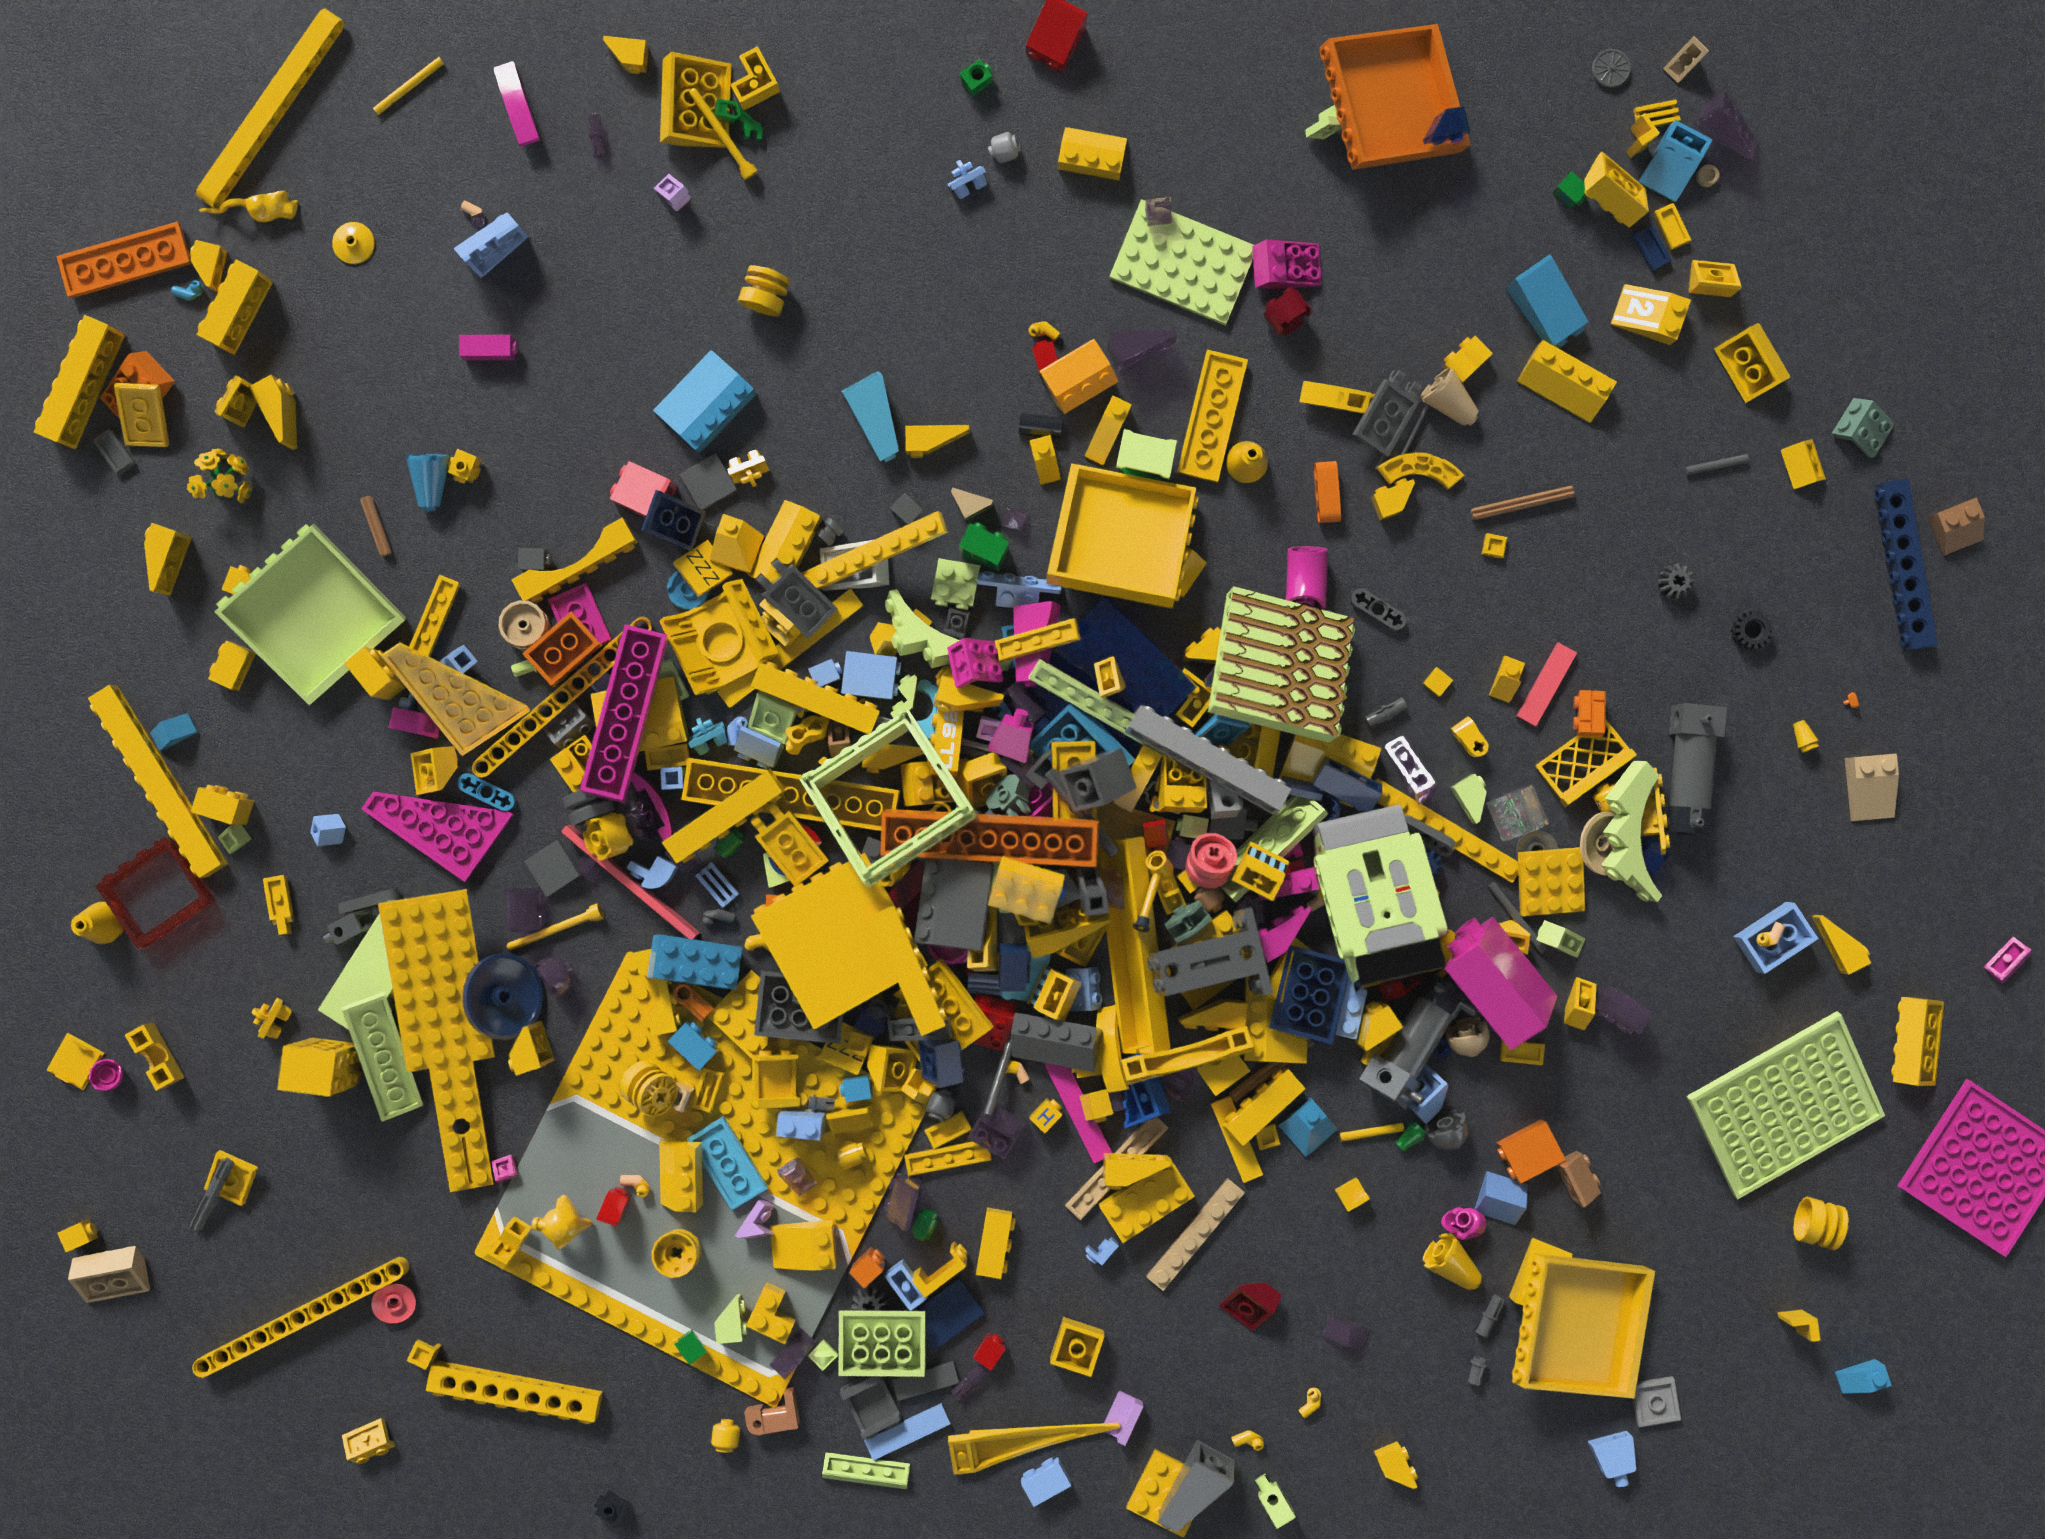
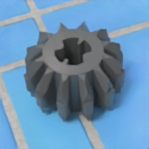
M1676 563L1673 567L1670 565L1665 567L1666 572H1660L1659 575L1663 579L1658 580L1657 583L1663 584L1659 591L1663 592L1666 590V598L1672 596L1674 600H1678L1679 597H1687V592L1693 591L1690 585L1696 581L1690 579L1693 572L1686 573L1687 566L1680 568V565ZM1676 579L1679 580V583H1677V585H1675L1673 582Z
M866 1286L865 1293L859 1289L857 1291L858 1296H853L852 1301L856 1304H853L851 1309L858 1311H887L883 1306H886L888 1301L881 1300L885 1295L884 1292L876 1294L878 1291L877 1287L873 1289V1292H870V1287ZM869 1301H872L873 1304L871 1308H866L867 1303Z

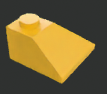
M723 514L716 531L710 561L750 574L764 535L745 521Z
M455 746L431 748L411 753L416 795L443 789L458 767V755L455 751Z
M870 1044L867 1067L877 1090L903 1092L901 1089L912 1070L916 1068L917 1058L910 1048Z

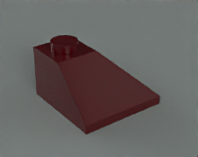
M1265 1282L1244 1284L1237 1287L1218 1306L1251 1331H1254L1274 1314L1282 1294Z

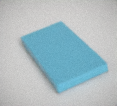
M724 1116L687 1138L688 1142H702V1164L732 1211L768 1190V1185Z

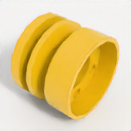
M749 266L747 273L750 276H745L744 280L752 287L741 288L738 302L753 311L769 316H780L784 301L776 295H787L788 291L785 288L790 286V279L770 268Z
M645 1060L633 1064L624 1073L620 1082V1092L626 1101L642 1111L646 1116L656 1117L667 1112L677 1098L678 1086L672 1076L662 1071L652 1062Z
M1811 1197L1803 1198L1794 1217L1793 1231L1796 1240L1809 1244L1817 1243L1820 1247L1837 1250L1842 1245L1848 1229V1212L1846 1208L1832 1203L1825 1204L1823 1201Z
M674 1229L662 1235L655 1242L652 1249V1262L655 1269L669 1278H677L689 1273L696 1267L702 1256V1246L698 1237L685 1229ZM676 1248L683 1250L681 1255L676 1256L674 1254L677 1251Z

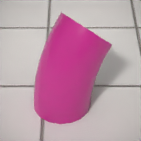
M1299 546L1287 549L1285 600L1325 610L1328 566L1327 548Z

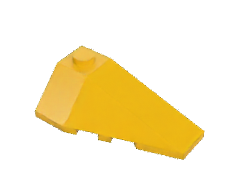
M1063 905L1062 908L1055 909L1050 924L1040 921V925H1025L1026 941L1032 957L1037 958L1055 953L1111 923L1110 914L1087 916L1081 907L1070 908L1069 905Z

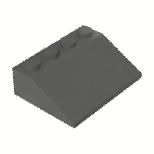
M926 858L914 942L927 946L983 951L994 865L953 859Z
M761 971L754 1036L840 1044L843 1014L814 1030L783 973Z

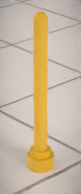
M691 89V97L740 166V175L744 181L758 172L754 164L744 159L698 90Z
M599 903L591 905L585 913L509 942L507 949L510 951L588 920H594L595 922L604 919L603 910Z

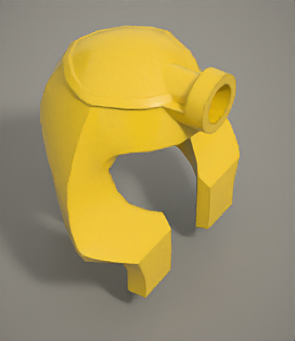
M562 1195L557 1199L556 1209L549 1211L544 1218L535 1217L533 1219L532 1230L543 1232L545 1237L551 1240L555 1248L559 1250L591 1226L593 1222L590 1219L581 1218L571 1200L566 1195Z

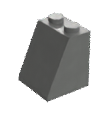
M1122 748L1106 751L1059 771L1074 812L1106 805L1136 789Z

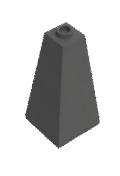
M1197 1440L1159 1510L1158 1522L1164 1528L1172 1529L1175 1532L1182 1529L1234 1483L1235 1460Z

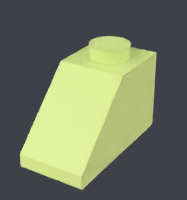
M1471 774L1450 787L1472 824L1480 822L1487 793L1484 788L1486 787L1484 780L1480 776H1476V774Z
M1545 920L1538 931L1536 939L1545 945L1578 958L1585 942V938Z

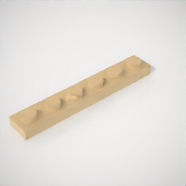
M1227 1178L1146 1275L1147 1278L1164 1291L1245 1192Z

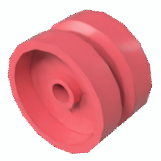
M1206 833L1197 837L1192 843L1185 863L1188 877L1198 886L1207 889L1223 886L1229 880L1237 859L1236 848L1230 840L1216 833Z

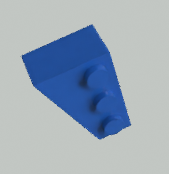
M1138 1053V1054H1135V1055L1130 1056V1057H1134V1056H1138V1055H1142V1054ZM1159 1077L1130 1084L1129 1090H1124L1125 1101H1123V1108H1125L1126 1114L1124 1129L1171 1112Z

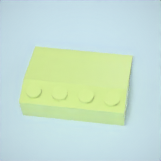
M839 1310V1376L925 1377V1311Z

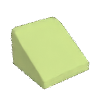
M232 825L220 834L218 839L227 852L232 854L248 843L251 837L242 825Z

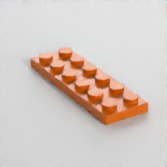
M179 222L56 256L69 298H75L192 264L182 225Z

